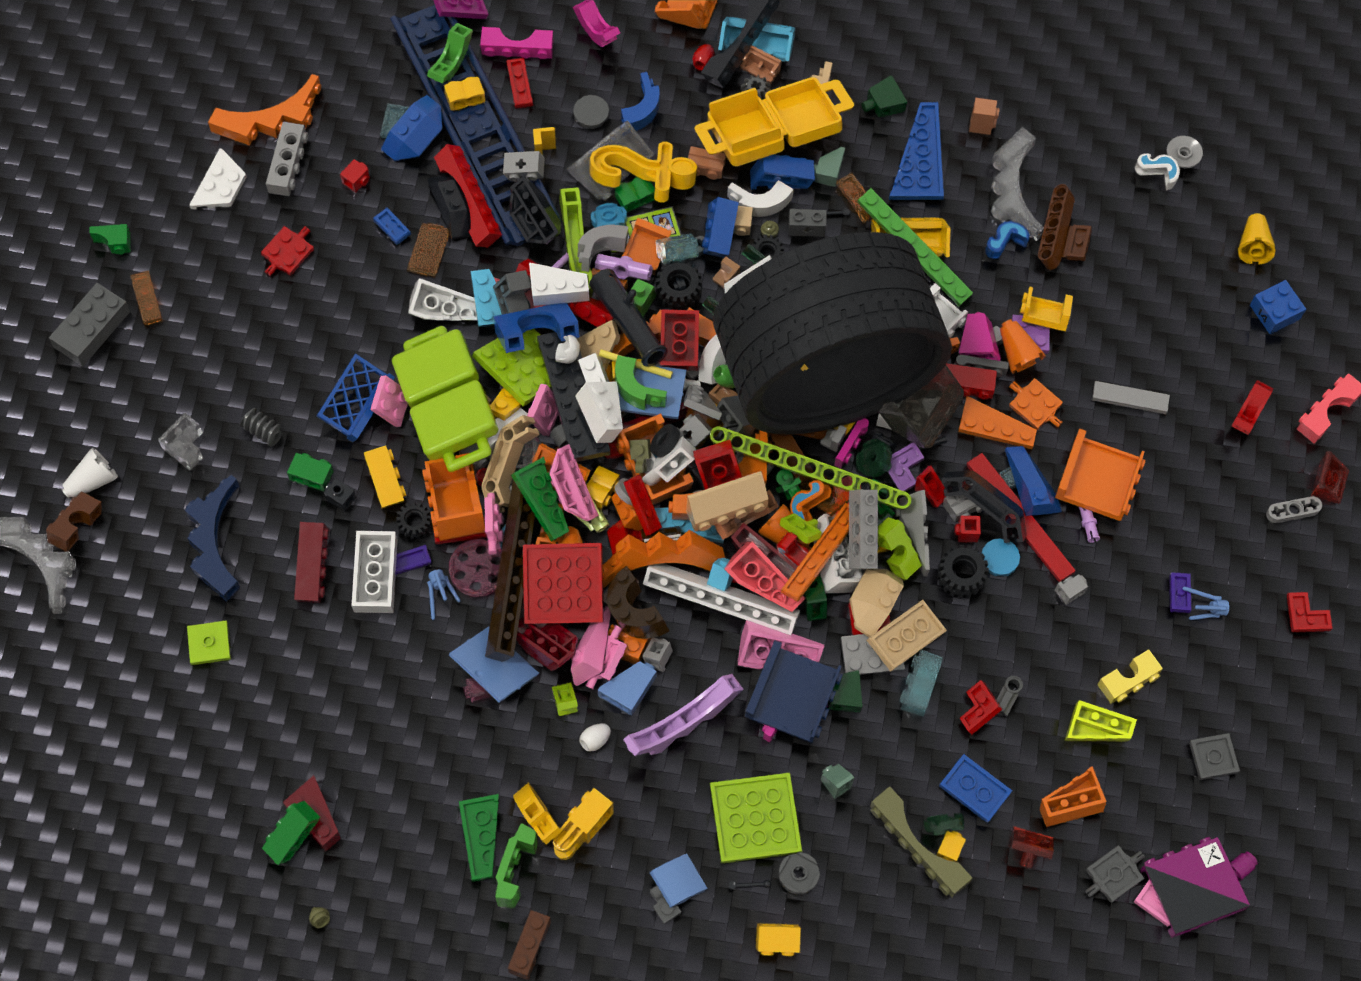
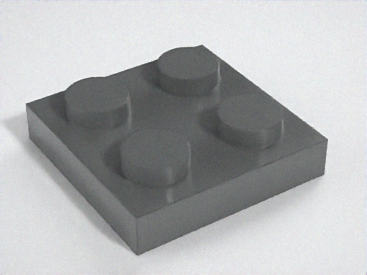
M1229 733L1190 740L1189 744L1199 780L1238 774L1240 772Z

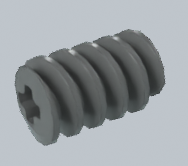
M256 408L248 411L240 422V427H243L244 430L249 431L271 447L282 436V431H280L281 424L278 423L274 426L275 420L269 421V416L263 417V412L257 413Z

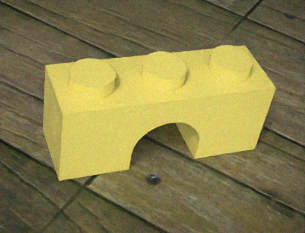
M1150 650L1145 651L1131 661L1129 666L1134 672L1133 678L1123 677L1116 669L1100 679L1097 685L1111 704L1115 701L1118 703L1122 702L1131 691L1136 693L1144 687L1143 684L1148 681L1152 683L1160 677L1159 674L1163 668Z

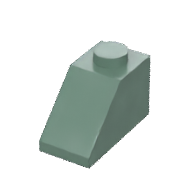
M840 147L820 157L818 164H814V182L833 187L836 186L845 147Z
M840 764L834 767L830 765L822 771L821 781L834 799L851 789L854 776Z

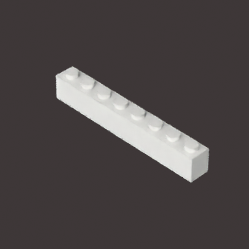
M664 563L649 565L643 585L791 635L800 613L798 609L790 612L766 598L731 586L727 590L722 591L707 585L708 578Z

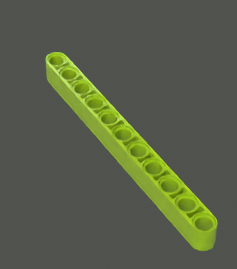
M715 427L710 432V439L713 444L729 439L732 441L736 437L740 438L743 444L738 448L733 446L734 452L813 480H820L847 492L850 490H860V485L864 482L870 485V490H878L879 492L880 489H885L888 491L889 496L887 499H881L878 495V503L898 510H904L911 504V496L905 491L723 427ZM716 431H721L724 433V438L721 441H716L713 438V434ZM752 444H758L761 447V451L758 454L751 453L750 446ZM775 450L779 453V458L771 460L768 457V453ZM787 458H796L797 465L794 467L788 466ZM808 463L814 464L815 472L807 473L805 465ZM831 470L834 473L833 479H825L823 472ZM844 476H849L852 479V484L848 487L842 484L841 480ZM898 496L906 497L907 504L905 506H900L897 503Z

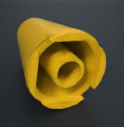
M1256 213L1250 215L1247 219L1238 247V254L1240 259L1248 264H1252V261L1264 264L1274 258L1276 247L1266 217Z

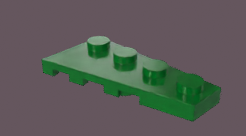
M542 457L514 472L511 477L552 542L568 533L569 529L562 508L558 505L556 491H553L550 482L552 479L546 470L545 459Z
M499 794L459 801L472 882L493 878Z

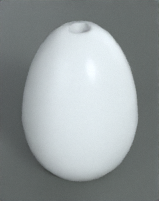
M601 723L588 727L580 736L581 746L590 752L600 749L610 737V727L607 724Z

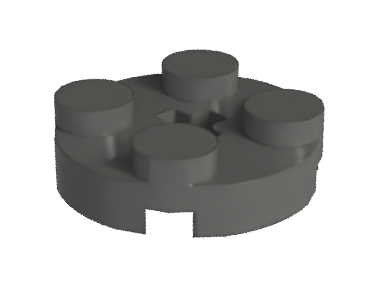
M800 852L786 856L781 862L779 881L787 891L793 894L805 895L813 890L818 883L820 872L817 862L812 856ZM802 869V874L805 876L803 878H796V874L793 871Z

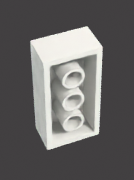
M356 531L352 608L354 612L394 613L398 543L396 532Z

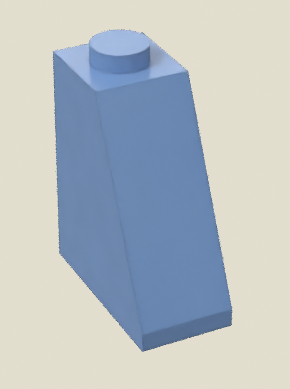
M639 661L600 686L598 697L632 716L656 679L657 671L651 664L647 662L644 664Z

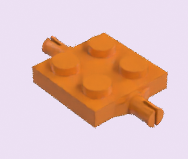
M1035 378L1023 388L1015 381L1011 383L1009 387L1017 393V396L1009 404L1010 408L1036 430L1049 421L1057 428L1061 426L1063 422L1055 416V413L1062 406L1063 402Z

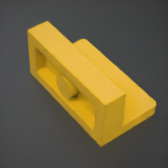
M554 127L533 129L535 151H540L543 155L542 150L556 149Z

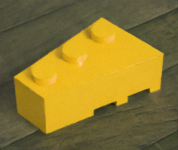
M385 445L364 452V458L367 462L381 508L404 502L403 497L406 496L403 485L399 486L397 479L400 478L397 467L393 468L391 462L394 460L392 450H387Z

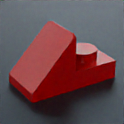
M928 466L916 477L915 491L925 490V495L932 507H938L942 504L946 497L944 496L945 487L932 466Z

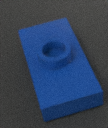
M388 208L373 218L374 222L396 245L411 235L410 230Z

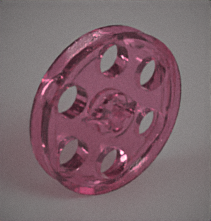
M482 539L470 540L461 544L453 552L449 561V574L454 586L460 592L473 597H482L494 593L497 582L490 583L488 578L493 574L498 576L499 565H493L491 559L496 556L501 558V549L496 550V554L490 555L488 553L489 545L487 540ZM478 546L486 548L484 554H477L475 550ZM461 553L468 555V559L464 562L457 559ZM477 564H480L481 568H483L479 572H476L475 568H473L477 567ZM458 571H463L466 574L461 580L454 577ZM473 582H479L481 587L479 590L474 591L470 589V585Z

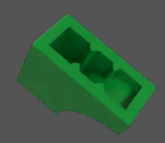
M127 224L90 227V235L93 242L108 245L112 254L131 252L130 231Z

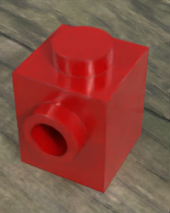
M354 159L340 173L341 181L356 193L362 186L368 183L370 179L369 169L363 162L359 163Z
M960 516L958 524H955V535H958V542H978L981 534L980 516Z

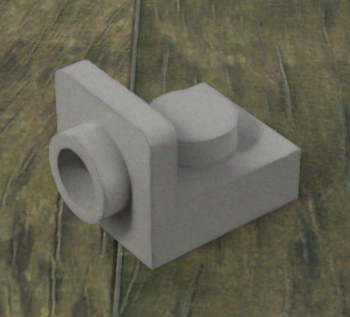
M840 425L837 430L828 429L820 444L837 452L845 438L847 428Z

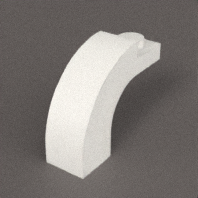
M778 180L770 191L764 194H751L736 184L731 183L728 187L727 197L730 200L739 202L738 206L753 207L752 216L765 217L785 208L793 198V189Z
M717 335L707 343L699 363V381L708 384L716 383L713 377L714 370L718 366L726 364Z

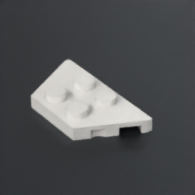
M219 149L190 203L191 209H197V207L207 206L208 208L232 206L246 179V173L223 149Z

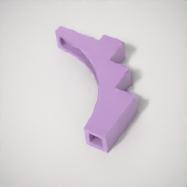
M733 674L724 675L702 694L672 715L646 729L629 734L623 740L627 744L628 750L634 756L644 753H650V755L662 753L676 738L687 736L702 721L713 719L744 689Z

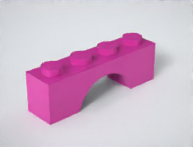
M482 27L481 55L552 59L553 31L535 30L529 38L514 41L506 38L500 28Z

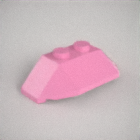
M568 444L557 449L549 475L552 479L551 483L558 494V500L565 511L585 521H590L599 515L576 459H574L571 447Z

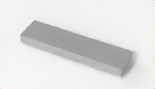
M1095 381L1092 400L1167 414L1170 395Z

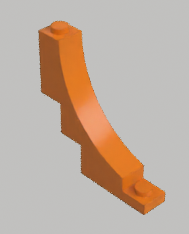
M759 430L758 434L755 433V439L767 443V432ZM752 444L750 451L753 454H758L761 451V447L758 444ZM744 455L739 463L742 476L761 471L766 485L767 463ZM694 493L673 494V500L669 501L668 513H672V520H689L686 512L687 496Z

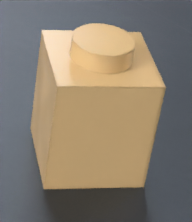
M738 206L733 234L739 236L750 235L753 207Z

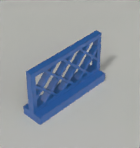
M354 354L316 415L346 435L347 439L351 442L358 439L374 413L370 409L379 380L378 382L371 383L368 373L375 372L379 376L386 375L392 380L395 379L390 373H384L357 354ZM358 361L361 363L364 371L355 373L353 368L354 362ZM365 374L367 384L358 386L356 375ZM352 376L354 387L345 388L344 378ZM368 387L369 397L361 398L359 388ZM355 389L357 399L348 401L346 391ZM343 392L345 402L335 403V393ZM359 402V413L352 414L349 404ZM346 405L348 415L339 416L336 406ZM333 407L334 418H328L323 415L326 408ZM349 418L351 426L348 430L341 426L340 419Z

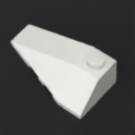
M420 278L415 283L410 298L408 314L425 320L477 321L474 297Z

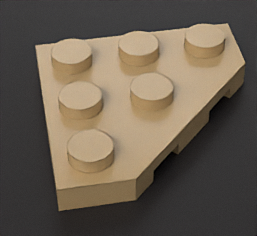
M610 320L577 338L582 358L594 353L599 356L601 349L609 352L613 351L615 344L618 345L620 340L615 321ZM600 357L604 368L607 370L611 360Z

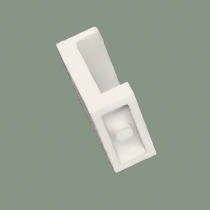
M935 283L930 289L948 335L951 338L958 327L961 328L965 325L968 311L964 310L961 312L940 294L941 288Z

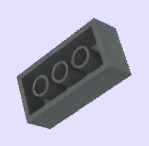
M96 283L51 334L49 339L55 349L83 367L131 311L125 300L99 283Z

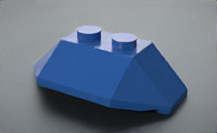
M428 95L414 102L389 131L381 151L394 161L420 157L442 131L441 106Z

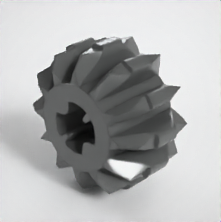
M759 74L755 78L752 75L750 79L745 78L744 83L741 85V92L756 88L758 97L761 100L765 99L766 92L771 91L770 82H766V77L760 79Z

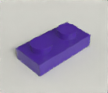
M1171 572L1169 575L1170 612L1190 613L1191 593L1183 590V587L1191 588V574Z

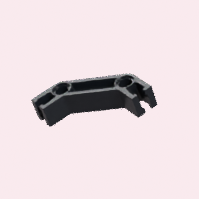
M953 471L944 474L942 483L947 481L958 482V486L948 485L944 488V496L965 495L1002 525L1004 543H1010L1012 537H1015L1014 533H1011V528L1013 527L1017 528L1019 536L1016 538V542L1024 541L1027 533L1024 513L1019 505L975 471ZM965 480H970L973 485L966 484ZM1008 514L1015 515L1016 519H1011Z

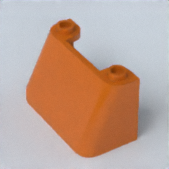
M717 0L659 1L655 7V13L664 20L696 29H706Z

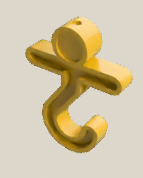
M661 142L658 145L657 160L647 159L624 146L606 145L592 152L589 172L595 182L603 186L616 188L621 184V170L611 165L620 166L642 180L655 182L654 199L658 202H666L669 199L670 186L675 189L684 190L695 185L697 165L689 158L677 157L672 159L673 145L669 142Z

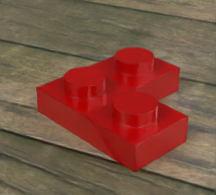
M1308 592L1287 594L1292 632L1332 630L1330 610L1310 611Z
M982 680L966 692L975 706L960 717L967 731L971 734L975 733L1003 710Z

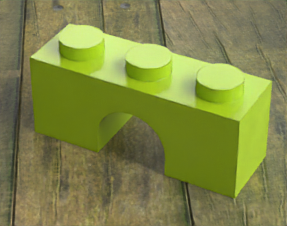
M888 517L878 526V545L891 551L894 549V553L887 560V563L892 573L899 578L907 580L922 566L919 555L914 550L911 544L912 540L904 530V524L900 520Z

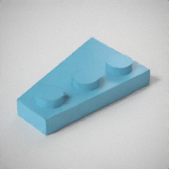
M490 269L471 271L478 327L494 325L493 316L502 315L493 289L496 281Z

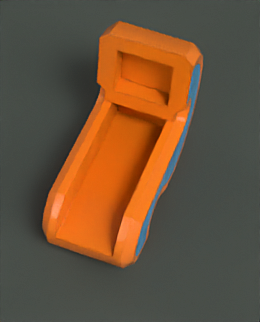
M820 480L811 481L808 484L810 487L809 491L801 490L792 497L790 503L791 514L795 513L805 521L813 519L809 509L830 498L832 492L831 487Z

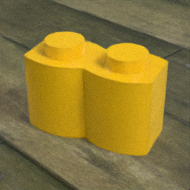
M468 77L463 81H451L444 85L445 96L451 110H460L467 106H475L485 102V93L479 77Z
M602 466L596 468L586 485L599 510H602L604 506L608 507L612 498L611 494L613 491L616 492L615 485L619 481V474Z

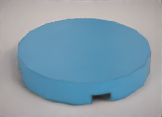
M615 203L599 205L591 213V223L594 228L603 225L624 226L627 222V211L624 207H619Z
M993 539L982 550L985 556L984 560L988 562V572L994 576H1008L1019 565V550L1012 542L1004 543V539Z

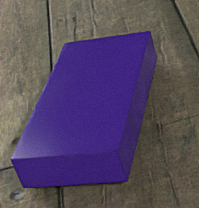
M423 545L398 553L396 555L395 572L397 575L432 564L427 546Z

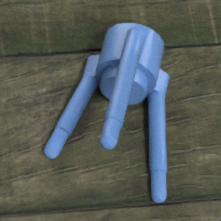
M441 569L434 570L428 574L430 581L427 584L429 587L432 620H435L433 588L440 590L443 600L446 601L447 597L444 587L447 585L458 603L461 601L448 576H445Z
M1183 587L1185 591L1213 600L1209 606H1195V609L1209 610L1211 613L1190 616V620L1211 617L1219 618L1220 615L1226 616L1228 614L1229 602L1222 600L1221 596H1214L1192 588Z

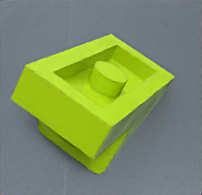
M571 683L552 687L559 716L578 711V704Z

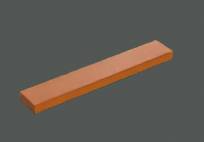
M845 503L821 535V538L817 540L783 586L781 593L797 602L801 599L848 535L849 504Z

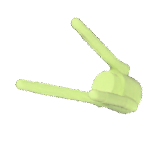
M594 503L599 516L592 519L591 524L579 517L577 518L591 532L595 530L597 533H600L610 524L602 510H599Z

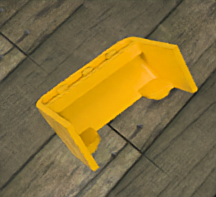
M901 218L937 256H942L944 253L945 257H950V227L945 219ZM874 219L871 220L872 232L887 233Z

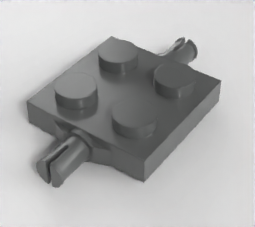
M1118 845L1086 869L1094 884L1086 889L1085 892L1089 893V897H1092V895L1100 890L1112 903L1144 879L1136 866L1139 861L1145 858L1144 854L1138 851L1130 857Z

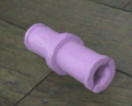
M1079 507L1083 520L1081 522L1082 527L1085 528L1088 542L1094 543V538L1096 541H1099L1100 537L1096 527L1097 520L1094 518L1092 511Z

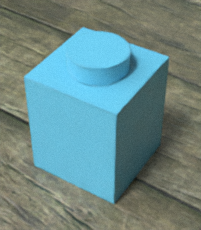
M718 558L713 563L707 585L722 591L727 590L731 586L733 578L724 570L730 561L729 559Z

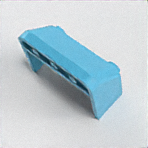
M726 17L722 21L718 50H725L735 41L747 19ZM767 23L752 45L781 61H789L796 28Z

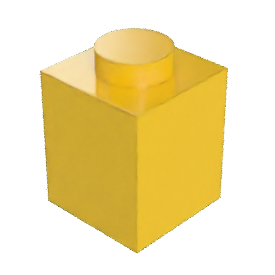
M947 831L936 856L956 862L966 839L956 831Z

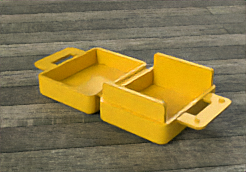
M810 77L768 91L763 100L758 97L756 88H752L709 103L708 121L696 125L694 129L710 155L724 151L731 165L740 166L782 152L784 150V137L791 147H798L841 132L842 117L839 113L851 110L854 107V103L839 80L820 84L817 78ZM833 90L841 103L834 105L826 92ZM709 130H712L719 142L718 144L714 143L708 132Z

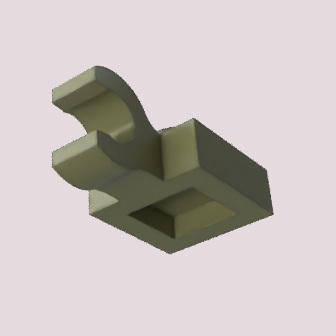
M650 439L629 440L631 460L636 459V473L647 472L646 459L652 458Z

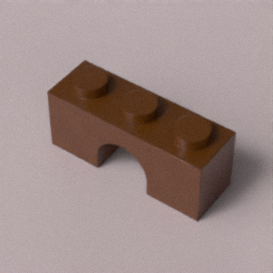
M82 491L77 497H73L69 506L59 513L54 523L48 525L46 529L47 542L68 552L79 540L78 527L73 524L83 522L91 526L102 513L101 501Z
M533 910L530 911L508 966L510 974L529 980L536 962L538 949L541 942H544L551 924L549 916Z

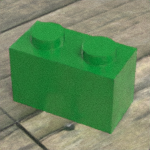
M296 453L287 471L289 480L321 491L325 490L334 473L330 462L324 459H320V461L313 459L312 456L306 453H302V455Z

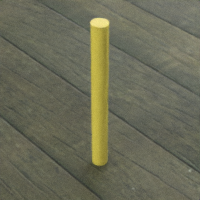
M603 349L599 352L600 357L616 362L618 354ZM636 360L637 369L671 379L672 371L656 366L647 367Z

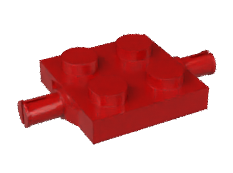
M284 226L261 251V255L271 263L264 271L268 276H271L276 269L282 270L291 276L310 255L314 247L304 239L310 232L309 228L304 226L297 234Z

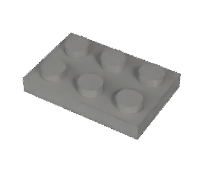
M864 634L841 636L845 673L859 671L860 675L890 672V670L867 642L869 637ZM904 663L899 665L893 671L904 670Z

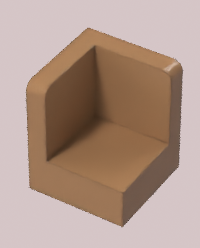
M725 257L721 261V269L713 277V282L724 288L726 282L740 274L741 266Z

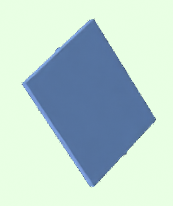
M656 366L672 371V377L669 379L636 368L634 377L639 384L667 391L666 406L663 408L646 404L645 410H641L627 403L619 394L620 410L622 412L656 416L661 413L662 417L678 419L681 400L684 395L683 388L686 370Z
M487 627L450 652L449 656L500 703L538 676L539 673L515 650L514 657L504 662L485 657L490 628Z

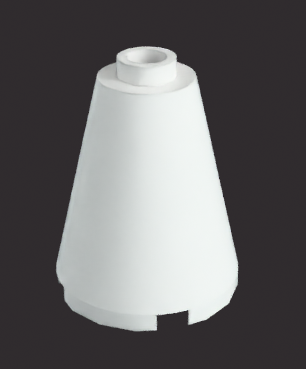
M92 448L62 484L64 487L62 491L70 499L71 497H77L81 491L87 494L117 479L118 475L114 469L109 470V462L96 449Z

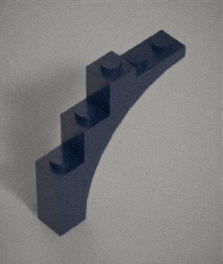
M233 475L224 478L220 482L219 487L206 496L205 501L197 497L195 500L190 501L185 509L187 517L199 526L189 533L187 539L190 545L202 554L194 558L190 567L197 577L226 602L240 589L237 580L227 571L221 560L217 540L222 512L230 497L240 487Z

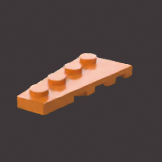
M966 396L958 432L1032 449L1037 430Z

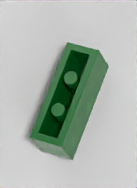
M305 801L297 804L292 803L286 809L287 814L276 823L277 828L265 839L267 842L262 849L277 865L291 860L321 818Z

